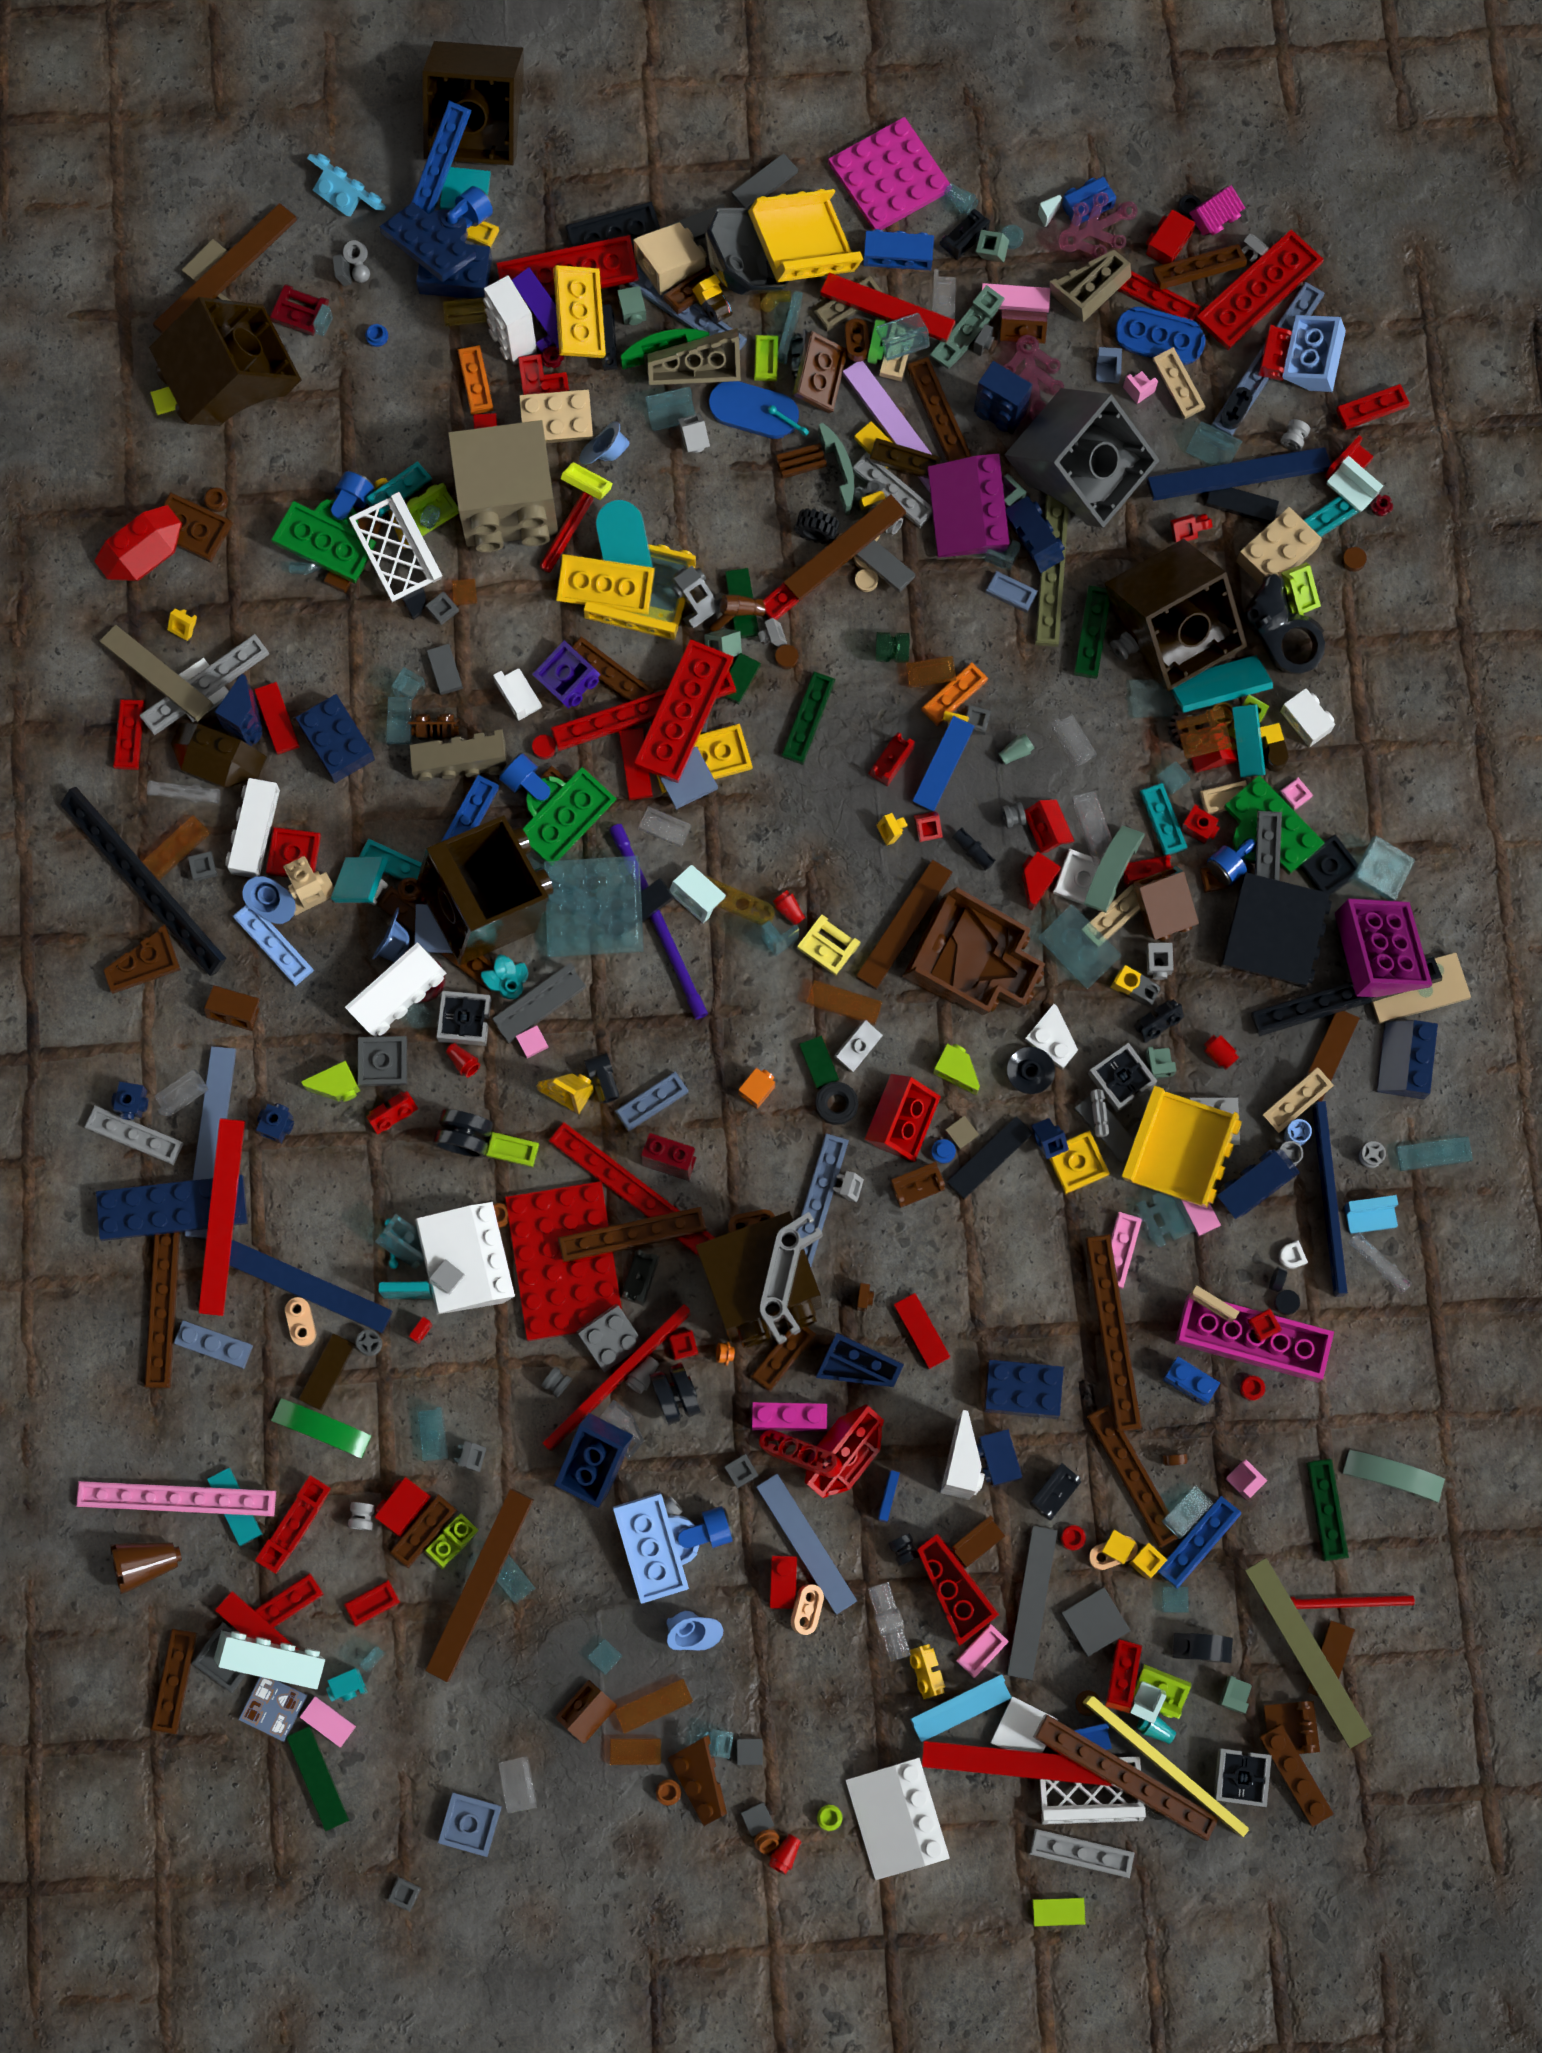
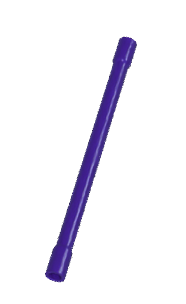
M622 824L614 825L609 829L616 847L620 850L635 886L640 893L648 887V883L633 853ZM660 910L650 916V919L686 995L687 1003L695 1020L708 1015V1012L695 989Z

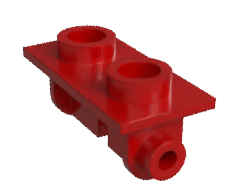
M401 1091L389 1099L388 1102L391 1105L389 1109L383 1103L369 1111L370 1114L366 1118L377 1135L418 1110L408 1091L404 1093Z

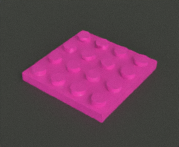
M905 117L828 159V164L873 230H883L952 191L951 184Z

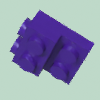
M564 640L532 675L569 709L571 706H577L582 701V694L587 689H592L598 684V677L601 674Z

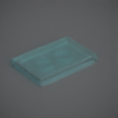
M1073 904L1038 937L1086 989H1089L1122 956Z

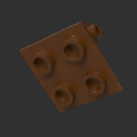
M416 714L408 724H416V726L411 727V734L416 735V738L429 737L428 724H430L431 738L434 736V724H437L438 738L441 736V724L442 737L454 738L455 735H459V726H455V724L460 721V718H454V714H440V716H437L438 718H430V714Z
M1314 1701L1263 1705L1267 1731L1281 1724L1299 1754L1320 1752Z

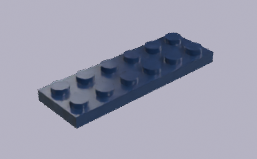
M239 1175L234 1226L248 1224L243 1175ZM213 1178L96 1191L100 1240L106 1241L208 1229Z

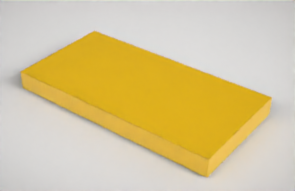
M555 265L553 273L559 355L604 358L606 353L599 269Z
M562 554L556 601L581 605L590 602L622 611L648 615L655 568Z
M740 724L700 734L695 747L697 746L714 779L753 769ZM657 775L661 792L666 793V790L659 776Z

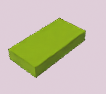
M755 335L754 381H777L778 336Z
M492 1132L486 1157L533 1168L539 1143Z
M1084 1898L1032 1900L1034 1926L1085 1925Z

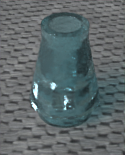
M953 183L945 190V195L962 214L968 215L973 208L976 209L978 199H976L975 194L957 187Z

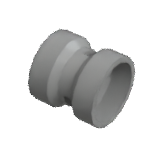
M1291 419L1287 425L1288 431L1283 434L1280 442L1289 450L1300 451L1304 445V438L1309 435L1311 428L1301 420Z
M1295 1141L1285 1142L1278 1149L1283 1150L1295 1166L1303 1157V1149Z
M351 1502L350 1511L352 1516L348 1520L347 1528L372 1531L373 1522L371 1517L375 1513L376 1506Z

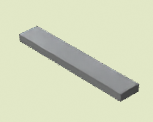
M254 634L187 682L208 698L241 675V673H244L268 656L269 652ZM164 697L140 714V717L151 732L156 735L186 714V712L170 699Z

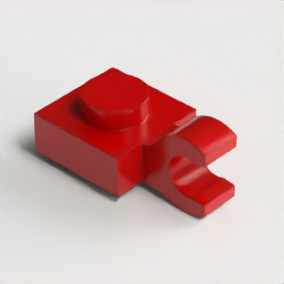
M1193 514L1170 520L1173 541L1175 543L1183 538L1186 541L1197 539L1198 531L1213 527L1212 519L1208 518L1207 514L1199 515L1196 519Z

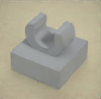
M1249 234L1244 240L1248 245L1243 247L1242 251L1245 255L1249 250H1252L1254 255L1250 261L1254 263L1258 260L1259 254L1263 256L1270 248L1255 235Z
M774 618L765 621L767 629L758 633L760 642H764L765 645L773 643L777 647L786 645L787 641L781 623Z
M846 1171L845 1175L838 1174L836 1178L843 1181L842 1187H833V1190L848 1201L857 1202L864 1179L856 1173Z

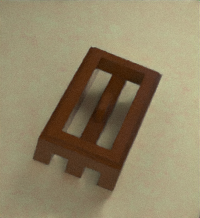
M820 443L776 455L783 479L827 467ZM815 459H819V460H820V461H817V462H814V463H810V464L803 465V466H800V467H796V468H793V469L785 470V468L790 467V466L800 465V464H803V463H806V462H808V461H812V460H815Z

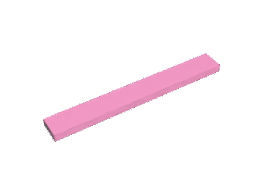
M78 1481L76 1507L274 1516L276 1491Z

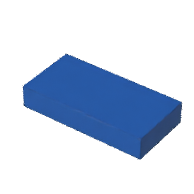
M892 1470L889 1472L878 1521L884 1523L888 1521L900 1472Z

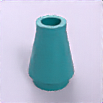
M1157 1716L1154 1724L1142 1718L1139 1719L1137 1729L1141 1731L1142 1735L1170 1744L1176 1735V1731L1170 1728L1159 1716Z

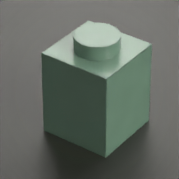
M981 230L976 253L982 259L1004 263L1009 239L1003 233Z
M640 286L618 290V301L624 325H638L642 321H646V309Z

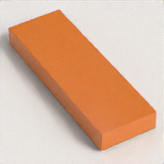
M480 345L457 349L471 415L494 411Z
M971 662L921 708V711L938 726L943 722L945 711L953 713L988 681V677Z

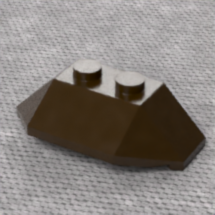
M180 723L171 742L182 772L223 788L244 783L249 778L258 779L267 759V756L245 742L200 724Z

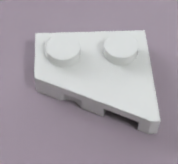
M1055 1004L1051 1006L1025 1038V1041L1032 1047H1037L1047 1052L1054 1064L1062 1070L1078 1051Z

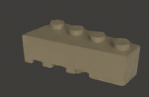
M503 729L495 730V735L485 736L484 733L474 734V737L469 740L454 737L448 740L446 744L437 740L410 745L411 768L414 779L419 781H430L434 777L453 779L457 775L476 777L479 773L500 775L508 764Z

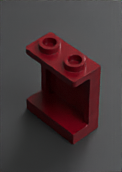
M649 1133L641 1155L644 1167L686 1181L690 1180L697 1159L694 1156V1147Z

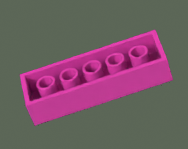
M1189 1295L1186 1297L1175 1344L1317 1383L1323 1380L1334 1331L1275 1316L1282 1331L1259 1342L1247 1320L1262 1312L1225 1302L1239 1311L1236 1319L1233 1322H1228L1191 1299Z

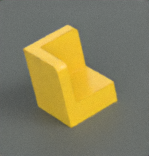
M1147 1543L1129 1564L1146 1580H1149L1167 1559L1150 1543Z

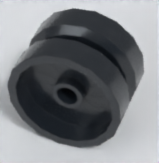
M442 1110L439 1124L445 1129L436 1131L433 1144L456 1154L476 1158L485 1157L488 1145L481 1138L491 1135L493 1122L481 1116L463 1111Z
M682 1362L669 1368L672 1383H668L665 1373L661 1370L649 1374L668 1426L679 1422L681 1419L677 1405H682L688 1417L701 1413L696 1400L695 1388L690 1376H687Z

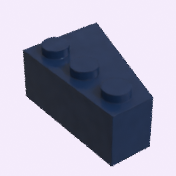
M1027 496L1006 508V517L1036 567L1042 573L1065 559L1062 553L1065 547L1059 537L1056 538L1052 533L1054 530L1047 519L1044 520L1040 515L1043 512L1036 501L1032 503Z
M836 1333L816 1378L894 1387L904 1363L847 1336Z

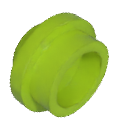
M834 1805L823 1806L817 1814L819 1826L827 1831L836 1830L842 1823V1813L839 1808Z

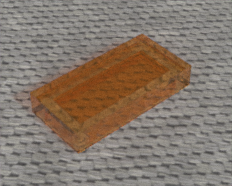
M953 656L907 663L910 688L956 681Z
M610 1739V1765H661V1739Z

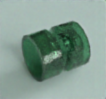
M877 632L875 661L889 662L891 659H894L895 663H908L910 633L896 632L892 636L890 632Z

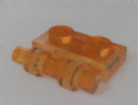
M1210 709L1206 710L1204 714L1196 716L1191 714L1185 716V719L1177 720L1179 730L1184 728L1189 730L1187 733L1180 734L1186 759L1232 747L1226 722L1216 723V720L1225 718L1223 709L1215 711ZM1209 722L1210 727L1196 730L1195 725Z

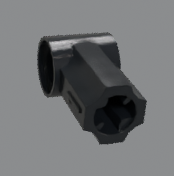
M604 1053L584 1060L600 1104L609 1103L620 1098L612 1075L613 1069L608 1054Z

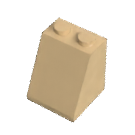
M680 222L634 239L635 261L660 295L706 267V252L701 245H696L691 231L688 228L685 229Z

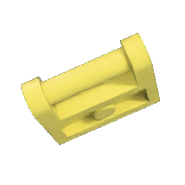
M821 915L799 943L797 949L836 976L851 955L857 950L861 942L856 938L852 939L828 922L827 917ZM821 929L825 930L846 945L847 948L843 951L818 932Z

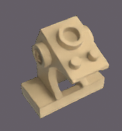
M305 856L283 866L292 883L288 885V891L295 900V916L331 898L334 886L327 872L321 875L318 871L313 873Z

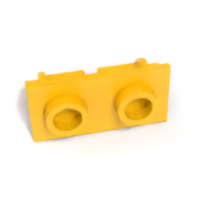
M930 1644L909 1650L910 1664L915 1669L918 1679L917 1686L923 1695V1699L945 1693L943 1689L945 1685L940 1670L936 1672L931 1671V1667L938 1666L934 1648L931 1649Z

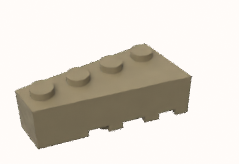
M738 328L649 353V385L741 381Z

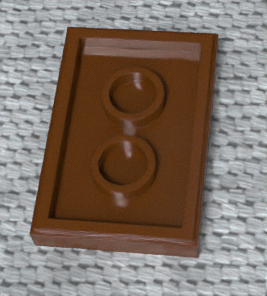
M813 331L807 332L793 395L827 413L834 412L847 354L846 348Z
M170 492L163 506L168 505L182 523L176 547L211 563L233 525L232 521Z

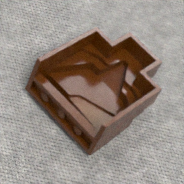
M956 887L943 895L902 977L951 1003L957 1002L968 1009L970 1008L981 1015H985L995 1010L999 1003L997 997L1016 1008H1020L1025 1004L1028 1005L1034 996L1032 990L1035 984H1039L1044 976V971L1042 970L1045 963L1021 950H1024L1029 943L1030 937L1028 934L1031 930L1030 928Z

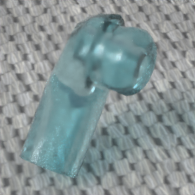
M291 562L289 565V572L291 574L307 575L322 569V567L312 562Z

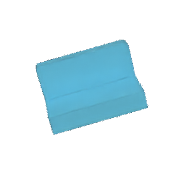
M1397 1195L1349 1201L1344 1206L1349 1233L1355 1234L1396 1228L1398 1226L1395 1207L1398 1205Z

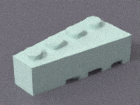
M222 1630L214 1656V1662L220 1668L312 1689H318L325 1659L319 1655L320 1651L305 1648L304 1652L296 1650V1646L281 1642L280 1645L271 1643V1640L256 1637V1639L246 1637V1634L232 1631L230 1633Z

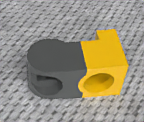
M1126 965L1119 970L1110 987L1117 992L1121 991L1147 1006H1152L1161 990L1149 978Z

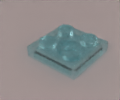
M1375 836L1372 837L1353 878L1386 899L1395 901L1415 859L1380 837Z

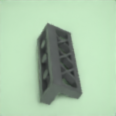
M570 962L493 1018L494 1024L506 1041L510 1043L516 1039L517 1035L529 1030L583 991L586 985L577 975L575 967Z

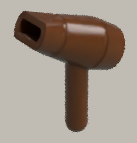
M735 594L723 595L719 604L723 615L712 623L709 629L711 632L720 630L735 616H764L766 608L763 599H753Z

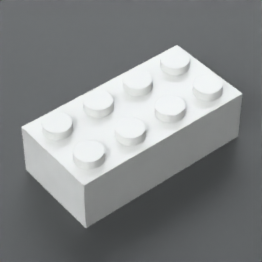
M506 276L485 287V298H483V301L487 307L485 312L488 316L487 323L490 327L488 330L494 342L499 341L502 346L500 351L505 360L510 359L514 366L519 363L518 357L537 354L531 311L510 277Z

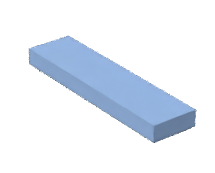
M247 905L233 915V918L295 986L314 971L270 921L251 910Z

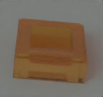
M475 579L452 581L455 605L477 603Z

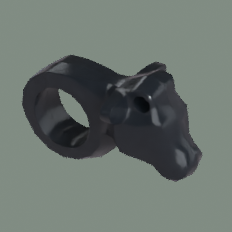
M1269 573L1263 578L1260 588L1251 598L1246 609L1241 613L1242 621L1251 630H1255L1258 633L1270 660L1277 669L1288 674H1302L1311 671L1319 664L1324 655L1325 640L1322 634L1324 630L1311 617L1289 613L1283 593L1284 579L1277 573ZM1293 628L1305 631L1312 642V652L1309 658L1302 664H1294L1288 661L1281 649L1284 635Z

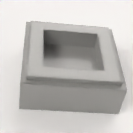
M445 1259L430 1279L450 1295L464 1278L465 1274Z

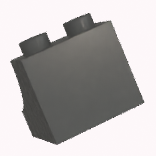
M1060 388L1005 453V457L1029 488L1040 490L1052 496L1073 511L1086 525L1100 528L1105 527L1160 461L1112 394Z

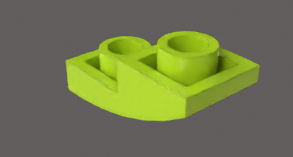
M461 1513L443 1530V1533L424 1553L443 1569L479 1530Z

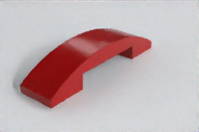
M310 1475L297 1494V1499L271 1539H268L255 1561L277 1574L310 1527L331 1488Z

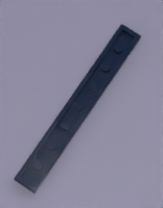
M1323 447L1148 477L1147 484L1152 500L1156 501L1328 471L1331 463L1326 448Z
M1319 1101L1312 1107L1333 1295L1335 1297H1343L1348 1292L1326 1101Z
M232 1240L229 1266L383 1334L393 1313L392 1310Z

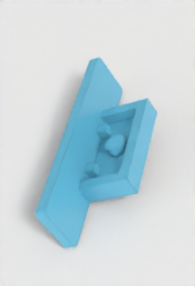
M320 153L318 155H308L307 159L323 170L313 191L343 214L351 216L361 199L375 210H385L387 206L381 202L382 199L372 192L368 193L364 190L365 186L355 179L351 180L346 176L347 172L338 166H332L329 163V158Z

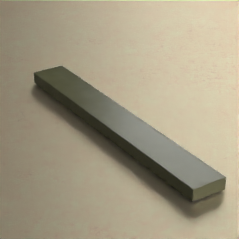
M1046 494L1044 520L1047 519L1054 530L1052 533L1056 538L1059 537L1064 545L1065 550L1062 553L1065 558L1069 508ZM1065 559L1040 573L1035 645L1058 647Z
M1264 1558L1244 1570L1348 1748L1351 1749L1371 1737V1733L1268 1559Z

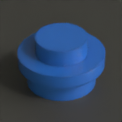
M379 324L371 325L365 333L366 341L374 347L384 345L388 340L387 329Z
M941 1139L933 1144L931 1153L935 1161L945 1164L953 1160L956 1149L951 1141Z

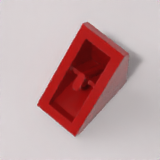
M1214 737L1189 750L1195 773L1239 762L1234 738Z

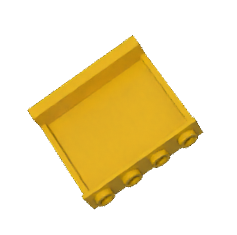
M819 189L815 192L807 193L801 191L796 194H780L775 197L762 196L757 198L749 209L748 213L777 282L827 276L829 272L832 274L855 272L863 261L860 251L851 252L830 199L835 193L834 189Z
M1154 1086L1122 1178L1133 1184L1208 1208L1209 1203H1214L1217 1195V1190L1214 1189L1217 1180L1221 1181L1223 1178L1225 1167L1222 1165L1225 1157L1229 1158L1232 1153L1234 1144L1231 1143L1233 1134L1237 1135L1241 1127L1242 1121L1239 1120L1238 1113L1234 1112L1232 1114L1165 1092L1163 1088Z

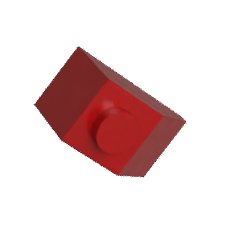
M1038 851L1034 857L1029 855L1022 865L1024 868L1022 878L1028 908L1032 911L1058 876L1061 869L1059 865Z
M772 1556L770 1608L794 1609L797 1557Z

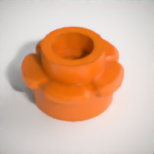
M728 1341L718 1343L716 1349L717 1363H724V1366H727L729 1361H733L735 1354L734 1347H731Z

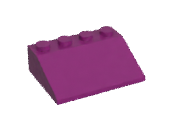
M999 454L978 455L928 466L937 557L1006 552L1009 546V535Z
M1347 899L1334 913L1356 996L1381 997L1430 988L1432 986L1410 902Z

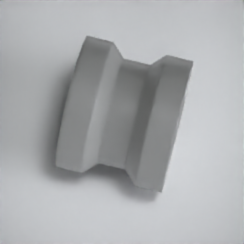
M1371 1141L1360 1149L1358 1159L1364 1167L1375 1168L1385 1159L1386 1150L1381 1143Z

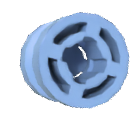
M1296 1119L1285 1129L1284 1139L1286 1142L1295 1141L1302 1146L1310 1138L1312 1128L1307 1121Z

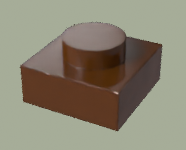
M860 1283L857 1311L866 1312L867 1306H872L874 1291H869L870 1284Z

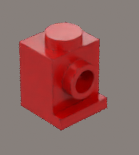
M1195 804L1183 823L1181 831L1205 844L1208 838L1214 839L1220 829L1217 826L1219 819L1203 811ZM1199 821L1207 824V826H1201Z

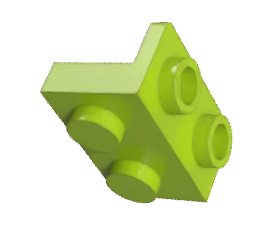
M444 483L431 486L425 494L410 499L406 505L422 536L459 514L458 506L447 492Z
M1306 562L1281 573L1284 579L1283 592L1287 595L1289 601L1287 602L1289 613L1304 615V613L1321 606L1310 564Z
M1144 1664L1135 1685L1134 1697L1142 1681L1160 1688L1166 1692V1698L1159 1712L1165 1717L1180 1719L1183 1705L1191 1689V1683Z

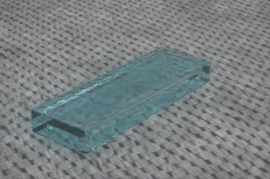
M795 291L793 293L778 350L779 363L787 364L792 339L802 307L803 293Z
M1469 1137L1396 1147L1400 1172L1473 1161Z

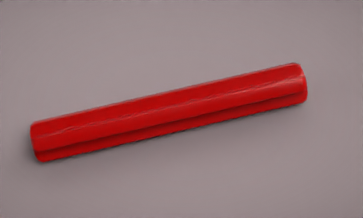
M582 492L540 563V568L548 573L552 571L593 502V496Z

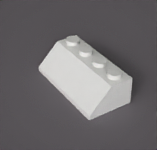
M417 942L345 1008L374 1037L380 1036L390 1028V1024L395 1019L402 1018L408 1012L407 1008L413 1003L420 1002L425 997L426 991L431 987L438 986L443 981V976L447 973Z

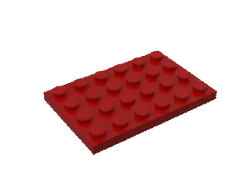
M602 1181L505 1197L528 1342L577 1334V1330L615 1304H618L622 1309L613 1252L563 1263L558 1242L559 1237L609 1227Z

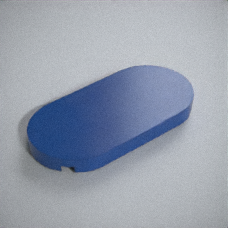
M1145 307L1130 308V310L1120 315L1115 327L1116 339L1123 349L1149 358H1153L1174 347L1182 364L1188 365L1201 356L1205 347L1204 332L1195 321Z
M729 381L717 385L710 395L709 407L714 418L719 423L772 439L783 438L785 435L791 434L796 428L775 414H769L768 407L770 405H774L777 411L796 424L799 421V411L796 403L787 395L740 381Z

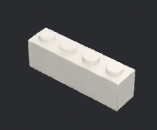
M249 778L247 785L243 786L241 794L242 799H244L243 805L238 808L236 814L238 826L237 830L234 829L231 835L233 847L232 851L228 852L226 856V866H228L230 873L233 875L249 878L260 876L280 792L277 783Z

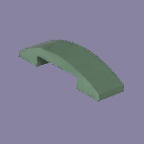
M986 285L972 302V307L952 330L947 343L941 341L930 356L947 369L952 367L975 342L983 326L989 324L1005 298Z
M821 423L818 426V435L824 453L834 452L845 484L839 486V497L845 515H850L854 496L852 465L839 438L828 426Z
M1122 826L1098 866L1084 905L1105 913L1107 912L1116 894V887L1132 855L1136 854L1145 833L1126 826Z
M1348 1450L1342 1473L1364 1481L1369 1480L1412 1493L1414 1496L1439 1503L1445 1478L1427 1471L1353 1450Z

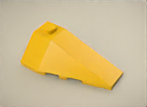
M573 1073L539 1081L536 1085L539 1092L577 1114H580L594 1091L593 1085H591L592 1081L582 1074L576 1076Z

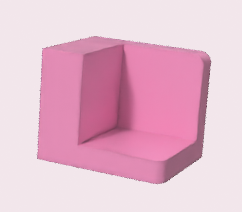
M1141 371L1134 377L1131 374L1127 375L1123 388L1135 403L1138 404L1155 392L1158 380L1156 378L1149 380Z
M1246 1459L1226 1477V1480L1246 1500L1251 1498L1267 1482Z

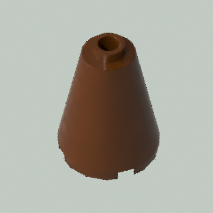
M122 1543L110 1545L120 1594L127 1593L177 1568V1562L182 1561L179 1546L174 1547L173 1543Z

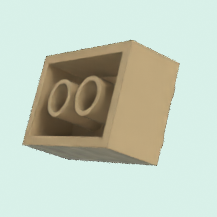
M589 390L520 395L522 423L542 420L546 443L593 439Z
M1288 507L1240 551L1236 562L1261 585L1263 578L1267 574L1277 573L1282 576V572L1301 565L1318 549L1322 538Z

